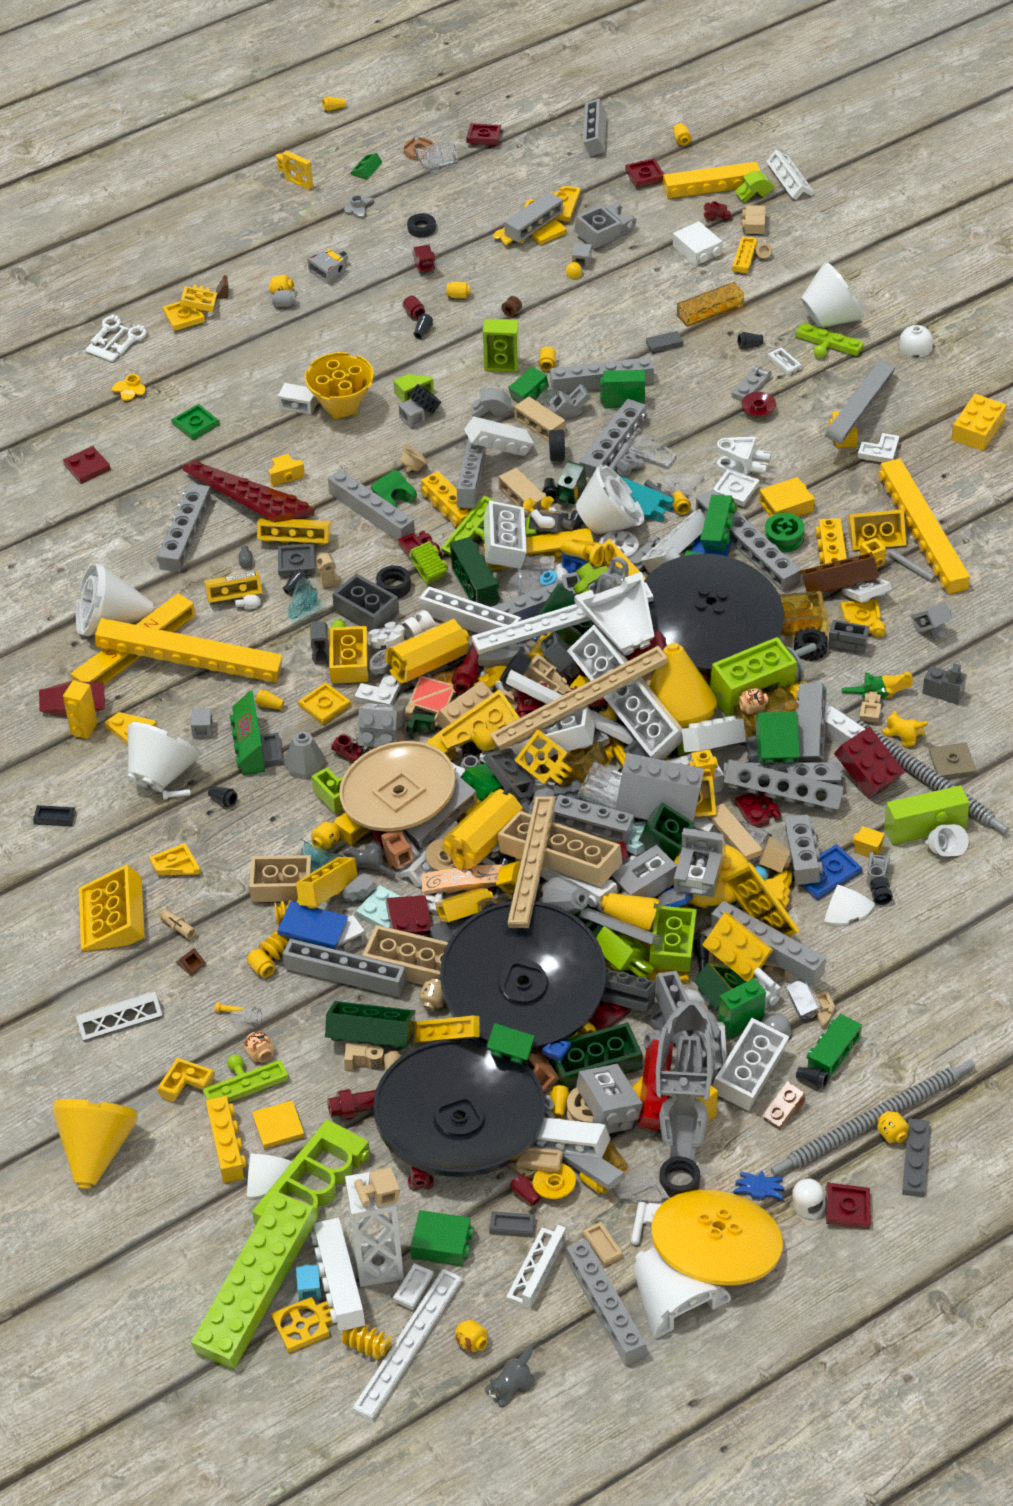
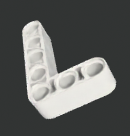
M700 509L691 513L641 558V562L649 574L660 565L680 557L679 553L702 533L706 517Z

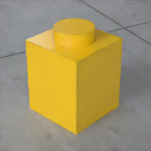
M862 826L860 832H856L853 837L852 843L855 844L854 853L866 857L870 856V852L879 855L884 846L885 834Z

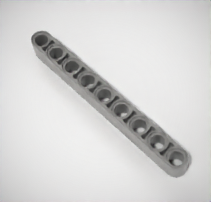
M882 360L878 361L832 422L825 437L839 444L844 442L890 380L895 370L894 366Z

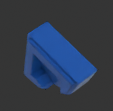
M560 1041V1043L552 1045L547 1044L542 1049V1054L561 1062L571 1048V1043Z

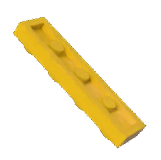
M473 1015L414 1022V1042L425 1043L446 1039L479 1037L480 1016Z

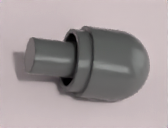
M245 545L241 547L242 551L238 555L239 565L242 568H250L253 564V555L249 551V547Z

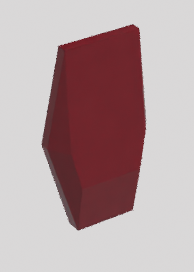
M72 681L39 690V711L67 717L63 695ZM78 681L90 684L95 712L105 710L104 682Z

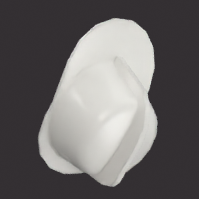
M955 824L938 826L930 832L928 840L925 841V844L929 845L933 853L941 856L962 855L967 850L969 843L965 829Z

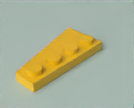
M499 689L437 734L447 749L451 750L471 742L472 737L483 728L493 731V726L500 729L520 717Z

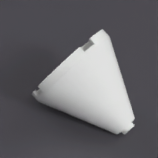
M91 563L84 574L79 590L82 591L81 601L77 602L76 629L78 634L84 636L95 635L101 618L136 624L155 611V606H153L152 601L105 566Z

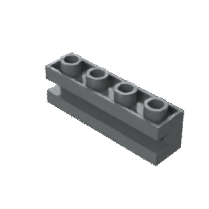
M606 968V985L602 1001L647 1012L655 1003L656 982L645 977H636L625 972L620 973Z

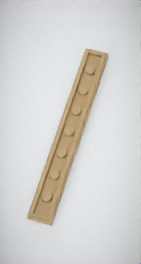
M555 796L535 797L507 923L509 928H529L556 804Z

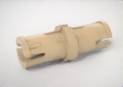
M164 909L161 912L160 919L171 926L174 932H179L188 940L195 936L196 929L187 924L184 918L176 916L168 909Z

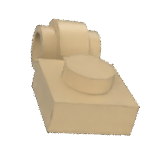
M871 691L865 694V701L861 705L860 720L879 723L881 694Z

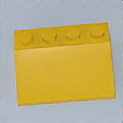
M746 862L738 866L722 879L748 915L788 937L800 931L751 863Z
M126 864L79 888L81 950L83 952L128 946L145 938L142 878L132 867Z

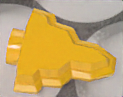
M787 869L783 870L782 873H777L773 879L765 880V883L784 909L790 901L788 898L790 894L789 886L792 882V872Z

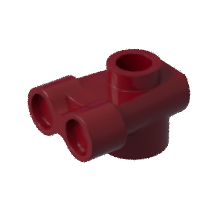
M712 201V203H705L704 205L705 212L703 215L710 221H714L717 216L727 220L731 217V212L727 210V205Z
M345 734L336 737L331 746V750L335 751L338 756H344L352 763L359 758L364 749V746H359L358 742L356 744L352 743L351 738Z
M411 1166L408 1188L413 1191L420 1187L426 1190L432 1189L434 1186L433 1177L429 1173Z

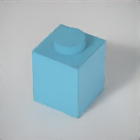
M318 1265L296 1267L299 1302L310 1297L313 1300H321Z

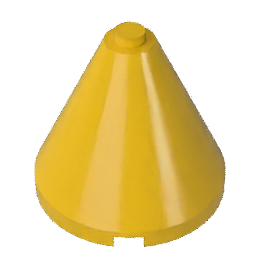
M677 643L668 644L663 652L668 657L669 663L655 669L649 684L650 689L682 728L689 727L691 723H701V721L710 719L714 715V709L718 708L716 695L684 648Z
M59 1099L53 1101L52 1113L75 1184H78V1188L91 1189V1186H96L137 1123V1110L107 1102H102V1104L90 1103L89 1100Z

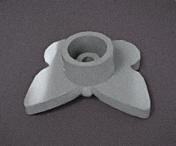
M353 195L350 198V205H346L344 211L347 215L354 213L355 217L364 219V207L372 203L374 199Z

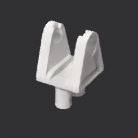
M756 437L722 438L717 442L718 452L725 456L720 457L717 461V470L725 473L727 469L747 476H750L751 472L766 475L772 452L758 450L755 447ZM727 445L730 448H722L721 446ZM755 460H757V461H764V462H768V463L756 462ZM724 462H725V463H729V465H726V466H725V465H722L721 463H724Z

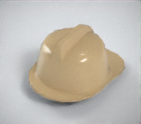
M407 444L402 445L403 452L400 462L405 466V471L410 472L412 470L418 472L427 464L425 458L417 450Z

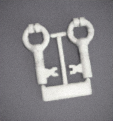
M108 316L103 319L102 329L90 341V345L85 351L113 362L133 342L141 340L146 336V327L138 324L129 329L120 325L119 316ZM109 320L116 322L114 326H110L106 323ZM121 328L109 343L107 339H102L107 332ZM124 330L128 331V339L122 345L114 342ZM135 330L142 332L140 336H135L132 333ZM98 343L105 347L102 349L95 345ZM112 343L111 349H116V354L107 351Z

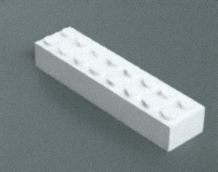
M595 625L567 650L590 681L628 662L623 653ZM642 677L604 696L605 700L650 757L664 760L683 742L682 727Z

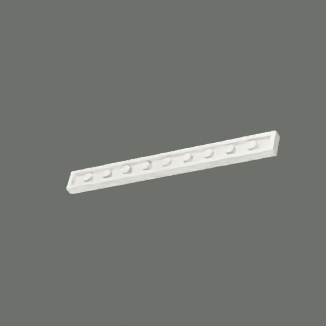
M645 583L648 602L653 601V594L647 583ZM574 604L473 635L472 642L479 655L591 619Z

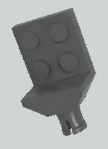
M511 748L487 753L483 760L497 777L499 783L505 788L503 794L508 795L510 793L514 795L523 807V812L529 813V798L533 795L535 784L533 777L526 769L514 761L517 756Z

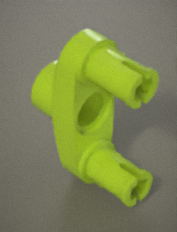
M589 562L576 571L581 580L573 587L574 591L577 594L590 591L589 585L596 582L603 572L607 573L608 567L603 566L594 569Z

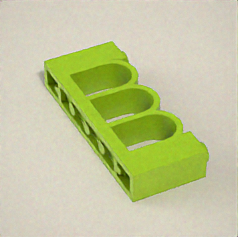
M326 1119L252 1211L254 1224H257L275 1191L284 1195L290 1193L314 1207L318 1219L319 1206L327 1205L334 1200L337 1193L336 1184L345 1183V1176L353 1175L354 1167L359 1168L363 1162L365 1163L369 1159L371 1154L369 1141ZM324 1150L345 1161L346 1164L341 1168L332 1169L315 1161V1159ZM305 1172H308L327 1182L329 1186L323 1190L315 1191L298 1183V1180Z

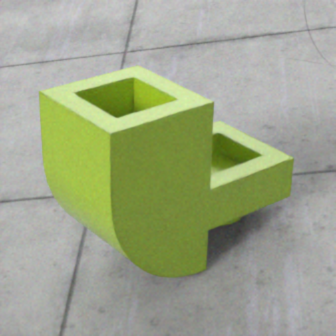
M752 171L743 176L746 181L735 192L746 203L756 192L764 198L775 186L763 172Z

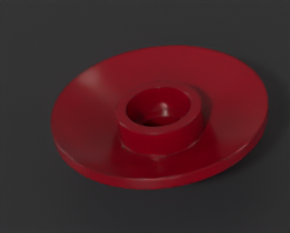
M753 392L747 394L742 399L741 406L746 413L752 416H766L775 410L776 401L770 394Z

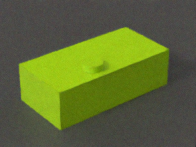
M961 785L886 803L884 829L891 844L895 845L928 837L930 832L940 825L955 824L966 828L970 802Z

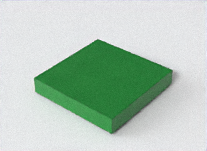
M200 404L171 419L172 424L192 441L220 425V421Z

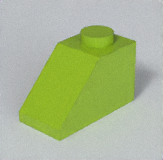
M406 374L393 380L394 393L403 403L412 399L409 394L417 384L423 386L431 393L434 392L433 378L430 376Z

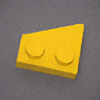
M118 712L104 722L105 727L127 745L128 726L132 722H140L157 727L155 720Z
M186 843L149 857L157 876L201 874L200 867Z

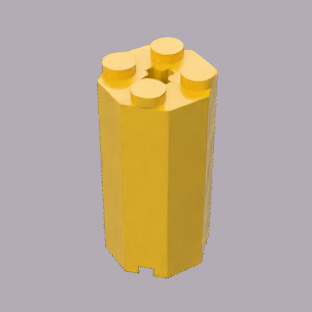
M451 619L385 649L386 664H391L392 669L389 671L399 683L408 682L468 654L467 640H469V634L465 629H462L455 619Z
M501 789L492 792L444 837V843L441 845L442 850L448 854L458 869L465 868L468 870L475 867L491 852V849L499 844L498 833L519 811L523 812V807L514 795L510 793L505 795Z

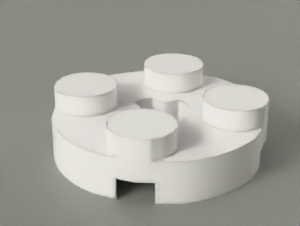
M388 622L385 624V627L373 629L369 632L371 646L376 649H381L380 646L386 645V648H390L405 640L404 636L407 637L405 628L401 625H396L395 622Z

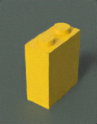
M798 477L760 489L759 503L769 517L779 513H791L800 517L812 513L814 510L815 498L813 494L809 493L806 485Z
M477 888L434 903L439 920L441 922H451L478 913L477 903L482 899L494 897L492 892L488 891V888Z

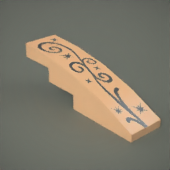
M478 865L468 870L465 868H451L422 874V892L425 895L440 891L449 894L461 890L468 892L477 888L497 886L498 872L503 865Z

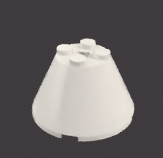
M132 722L128 726L127 777L137 781L136 784L140 787L147 788L150 786L153 790L162 793L166 786L198 760L200 752L179 737L175 740L167 736V731L140 722Z

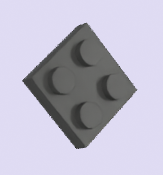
M314 544L278 546L279 576H290L298 569L303 570L306 574H315Z

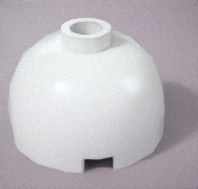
M913 325L907 327L901 333L899 348L904 354L911 357L913 355L923 357L932 351L933 338L931 332L926 327Z

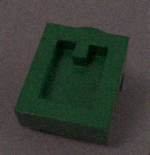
M413 713L411 721H407L406 731L409 732L410 739L414 740L416 732L435 734V716Z

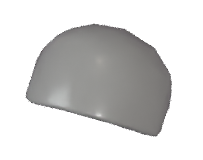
M780 1013L767 1014L760 1021L789 1036V1038L792 1034L789 1020Z

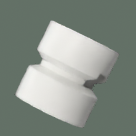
M422 610L415 614L414 618L410 617L401 623V626L405 628L407 639L436 626L432 616L426 610Z

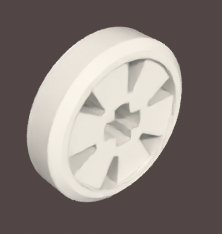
M624 530L608 532L599 541L602 544L610 538L627 558H630L639 550V542L636 536Z

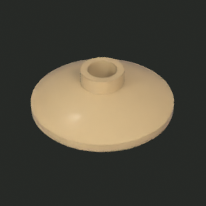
M444 839L433 841L426 849V861L436 871L457 868L448 854L442 850L441 845L444 843Z

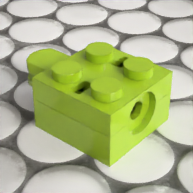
M606 926L601 929L596 939L601 946L604 959L606 958L611 962L610 966L617 971H633L639 977L648 979V973H652L654 970L645 961L650 954V950L634 937Z

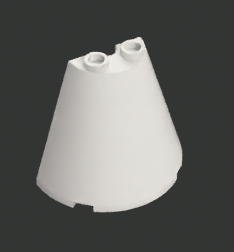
M642 572L625 577L620 586L594 595L593 591L590 590L574 597L576 605L624 655L631 654L639 647L640 649H645L651 645L649 641L654 638V631Z
M655 1247L648 1251H641L635 1256L636 1262L633 1266V1272L654 1339L674 1330L675 1317L707 1301L712 1310L731 1301V1296L724 1287L701 1282L678 1272L662 1259Z

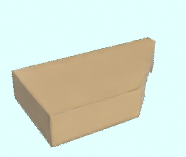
M828 991L812 995L818 1007L813 1012L821 1029H825L835 1011V1005Z

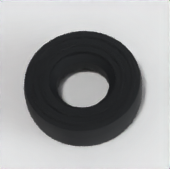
M426 213L412 215L407 221L408 232L415 237L430 236L436 230V220L432 215ZM420 223L427 224L425 227H418L416 225Z

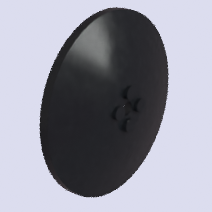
M716 554L686 555L660 565L644 580V583H647L653 594V601L648 602L653 631H661L666 638L667 645L677 643L682 646L701 673H711L713 663L781 636L784 624V608L779 593L761 572L740 560ZM712 601L715 605H709L706 602Z
M512 901L493 905L465 921L453 934L445 948L440 967V983L443 998L453 1018L473 1015L480 1016L479 1037L477 1039L485 1043L489 1041L494 1023L534 1035L536 1039L532 1050L543 1049L547 1044L552 1045L565 1041L579 1032L591 1020L602 1001L606 985V964L599 942L580 919L557 906L535 901L529 928H509L507 923ZM526 979L529 983L526 986H521L518 984V981Z
M446 1039L431 1042L401 1056L382 1076L374 1097L376 1127L386 1146L398 1158L419 1170L447 1177H472L491 1173L508 1166L524 1155L540 1134L545 1117V1099L537 1076L524 1061L522 1064L510 1061L511 1057L503 1055L502 1058L491 1055V1051L487 1049L488 1043L480 1040ZM460 1115L465 1118L457 1120L454 1117Z

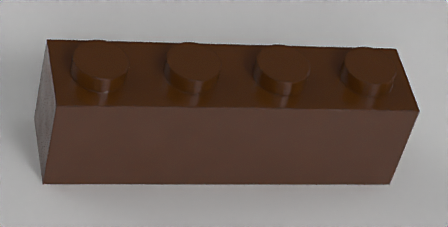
M872 552L801 570L807 596L811 595L812 597L819 596L822 592L826 591L835 592L845 586L854 587L860 582H873L876 578H879L875 557Z

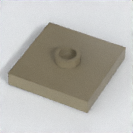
M967 742L929 748V755L935 772L945 779L976 775L977 770Z

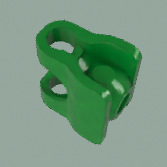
M397 470L389 472L371 486V490L396 508L397 505L394 499H403L407 503L417 499L415 488Z

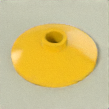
M561 1164L559 1173L538 1170L533 1178V1186L537 1194L546 1199L563 1198L570 1194L576 1185L574 1171L564 1164Z

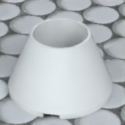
M828 262L822 264L801 297L804 308L821 329L864 318L860 304L856 297L852 296L848 290L849 286Z
M602 464L599 465L576 503L577 511L584 523L591 531L598 535L641 525L644 522V514L639 502H634L630 494L633 492L613 469L607 465L602 467Z

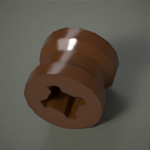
M510 296L502 304L501 309L505 315L513 317L522 308V302L516 296Z

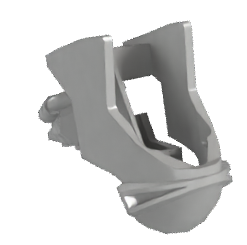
M688 1000L681 1003L662 1028L656 1064L657 1096L661 1098V1095L672 1096L663 1103L659 1113L662 1140L664 1145H670L672 1157H687L693 1161L696 1148L701 1147L704 1142L709 1118L706 1106L695 1097H702L704 1100L709 1098L713 1071H715L714 1038H717L720 1033L712 1015L702 1003L696 1000ZM686 1030L705 1033L707 1043V1074L702 1073L703 1054L700 1036L680 1035L673 1072L663 1071V1068H666L668 1051L673 1035Z

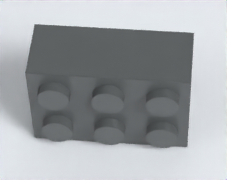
M357 573L332 594L334 610L362 626H367L369 630L382 628L399 613L398 596Z

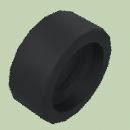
M386 566L377 573L376 585L401 598L410 591V574L401 566ZM396 578L403 580V583L396 586L384 584L388 579Z
M518 651L502 673L500 681L512 689V686L506 684L510 670L523 675L532 659Z
M681 1156L666 1160L662 1164L659 1173L661 1190L669 1197L698 1190L700 1186V1170L698 1165L693 1160ZM684 1170L690 1173L693 1178L690 1183L680 1186L670 1183L667 1180V1175L672 1171Z

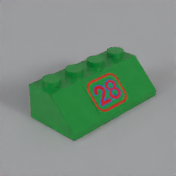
M249 691L232 707L233 715H229L231 726H235L232 729L233 740H237L234 743L235 754H239L236 757L237 768L242 770V775L265 772L253 691Z

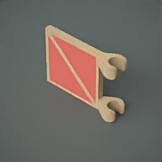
M420 676L409 704L405 709V718L411 719L415 708L435 713L436 720L439 710L451 701L454 693L453 685ZM435 721L436 727L440 728L441 726Z

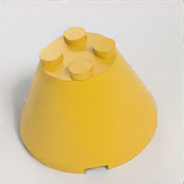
M335 352L323 355L312 361L304 376L307 388L333 419H340L358 413V408L373 382L374 373L371 364L365 358L359 355L357 357L350 356L348 352Z

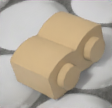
M746 205V210L742 209V229H745V234H764L765 205Z

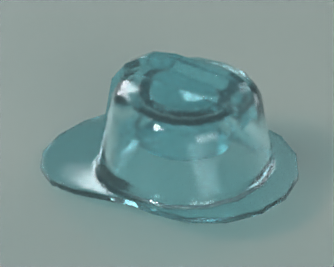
M308 578L300 579L294 589L288 609L290 619L297 618L302 611L312 610L316 604L318 591L310 584Z
M300 839L304 842L300 855H311L312 868H321L334 855L344 857L319 849Z

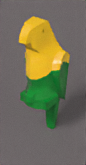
M907 671L901 675H882L878 677L865 673L862 686L842 688V693L861 694V697H865V694L871 691L881 694V698H891L896 692L911 687L913 685V676Z

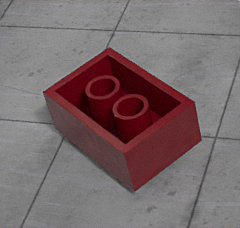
M870 726L841 744L834 753L868 799H871L895 783L905 773Z

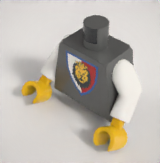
M544 496L541 501V506L545 509H533L536 503L531 498H527L523 503V508L530 511L529 529L556 533L565 532L567 529L573 530L575 521L568 519V513L558 512L555 507H552L554 499L550 496Z

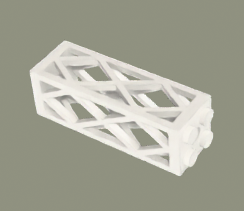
M370 1172L345 1176L360 1287L404 1280L396 1203L376 1207L373 1197H370L371 1204L364 1207L354 1186V1181L357 1179H362L364 1186L368 1185ZM389 1213V1218L383 1214ZM374 1218L385 1225V1228L376 1238L364 1232ZM360 1238L366 1241L367 1243L361 1244ZM377 1259H382L384 1261V1263L380 1266H376L373 1264V1262Z

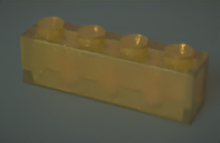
M731 282L677 303V317L686 327L734 310L744 306V291L735 282Z

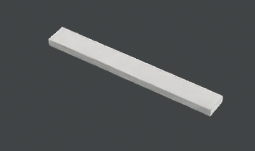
M510 670L506 684L546 704L563 696L513 670ZM589 709L596 729L628 745L636 739L627 727Z
M442 1269L353 1406V1412L371 1421L374 1420L461 1285L462 1277Z

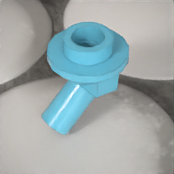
M553 570L544 572L540 577V582L544 587L555 583L557 580V574Z

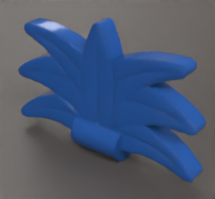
M763 1171L758 1176L747 1172H740V1176L743 1179L735 1181V1185L742 1187L736 1188L733 1194L751 1195V1198L762 1200L770 1197L783 1201V1196L777 1192H784L785 1188L779 1184V1182H783L782 1177H765Z

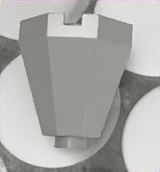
M301 731L294 735L284 764L286 769L289 770L291 777L307 780L311 778V775L323 770L326 758L311 734Z
M553 877L541 888L543 896L540 897L539 902L557 906L573 915L588 905L589 896L586 890L571 880Z

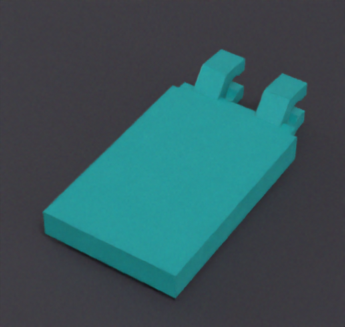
M621 477L633 492L630 495L634 502H639L644 519L647 520L650 517L652 520L662 523L665 519V512H670L673 508L674 498Z

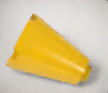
M609 893L608 896H603L600 907L603 908L602 912L608 916L649 931L657 910L654 908V903L658 904L659 899Z

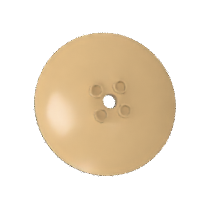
M415 741L393 742L368 751L348 768L341 781L340 800L345 813L355 823L365 828L377 831L404 830L428 821L446 806L454 792L456 776L450 759L438 748Z

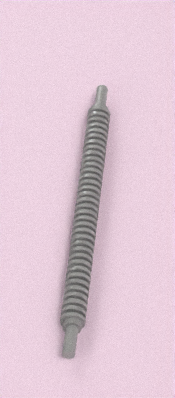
M846 715L848 718H850L863 728L866 729L869 727V725L865 724V722H863L862 720L856 718L852 719L851 717ZM872 728L899 765L912 775H915V777L935 791L955 787L953 783ZM965 793L970 802L968 813L983 824H991L1004 834L1008 832L1009 827L997 820L993 811Z
M969 1060L956 1068L948 1067L873 1109L864 1112V1114L829 1131L827 1134L818 1137V1139L816 1138L792 1151L787 1160L771 1168L772 1174L775 1176L790 1167L799 1168L834 1149V1147L836 1148L878 1125L879 1117L885 1112L900 1113L954 1084L961 1074L975 1067L974 1061Z

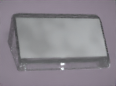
M798 979L785 986V990L799 1018L810 1021L823 1008L811 984Z

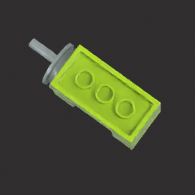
M776 637L713 663L710 688L716 695L717 704L726 716H738L745 713L741 711L739 705V696L745 690L763 689L766 687L772 690L777 698L785 696L786 690L790 685L803 681L804 670L799 657L816 650L815 643L794 651L790 647H785L779 638Z

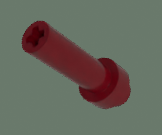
M473 642L463 665L455 669L451 678L454 691L460 695L471 689L479 681L478 678L480 677L478 673L480 668L478 665L479 655Z
M350 1089L337 1091L336 1097L327 1098L330 1117L340 1116L341 1120L355 1118L356 1112L373 1110L376 1090L352 1094Z

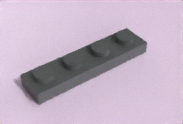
M908 1118L909 1131L906 1138L902 1195L924 1197L930 1121Z

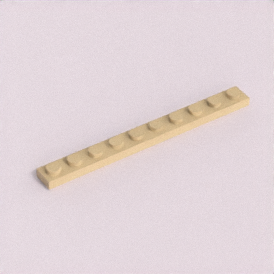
M657 646L490 734L491 739L501 751L534 734L537 729L541 730L669 663L668 657Z

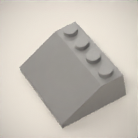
M626 753L615 810L633 814L635 818L648 820L650 814L663 802L693 822L704 769Z

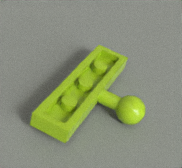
M802 323L795 334V337L820 344L813 350L817 358L825 357L828 347L854 356H858L864 348V342L814 327L810 324Z
M483 496L441 547L442 552L451 556L450 542L467 537L473 539L475 535L482 537L485 543L484 530L481 528L484 526V515L488 503L494 500Z
M234 1054L228 1058L227 1066L230 1070L235 1071L237 1076L202 1090L206 1100L227 1096L229 1103L287 1081L289 1076L281 1059L245 1073L242 1068L244 1064L242 1057Z

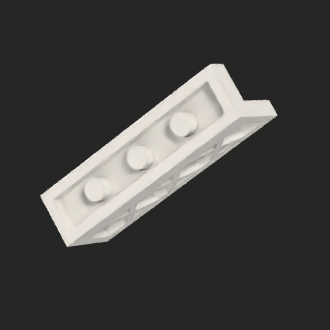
M776 149L766 162L790 196L795 200L803 192L812 196L815 192L790 157Z
M457 821L451 823L430 843L435 840L444 839L458 825ZM429 844L422 850L418 849L421 854L419 858L414 859V862L402 867L396 873L399 878L409 877L414 885L419 887L422 885V874L435 871L429 866L425 857Z
M152 991L75 1015V1019L82 1039L86 1040L162 1016L156 992ZM153 1001L157 1013L147 1015L142 1012L145 1003ZM141 1005L139 1010L134 1008L136 1006ZM129 1008L137 1011L134 1020L131 1021L122 1018L125 1010ZM140 1013L144 1015V1017L138 1018ZM111 1014L118 1018L112 1027L102 1024L107 1015ZM101 1018L100 1022H97L94 1019ZM120 1019L125 1022V1023L118 1024L119 1021H120ZM93 1021L98 1024L93 1033L85 1034L82 1023ZM100 1026H102V1027L105 1028V1029H102V1030H99V1031H98V1029L100 1028Z
M557 1225L555 1231L541 1228L506 1296L507 1301L528 1309L532 1308L566 1241V1227ZM544 1236H547L551 1239L548 1245L544 1247L541 1241ZM543 1253L539 1263L535 1264L533 1257ZM534 1270L530 1280L526 1282L524 1274ZM525 1288L522 1298L514 1296L517 1290Z

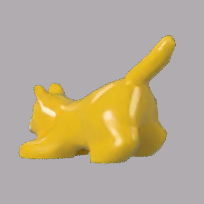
M893 711L892 715L886 719L887 727L882 729V733L888 737L899 736L901 737V745L903 747H912L916 744V738L925 734L923 728L928 725V721L919 722L914 719H902L896 711Z

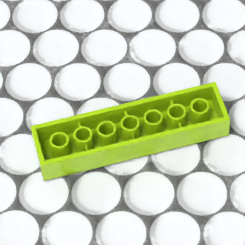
M277 1191L274 1192L191 1341L196 1354L235 1370L317 1220L313 1206Z

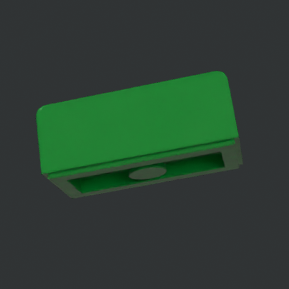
M377 153L365 155L350 174L362 179H368L381 165L382 160Z

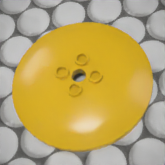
M693 1190L680 1193L666 1200L657 1209L652 1220L651 1238L658 1254L678 1272L701 1282L715 1285H741L756 1281L769 1274L775 1268L782 1254V1234L775 1220L759 1205L733 1193L719 1190Z

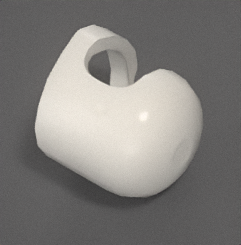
M808 1178L798 1181L792 1192L794 1211L803 1218L819 1219L826 1211L823 1187L814 1179ZM822 1201V1208L814 1214L808 1212L809 1207L816 1206Z

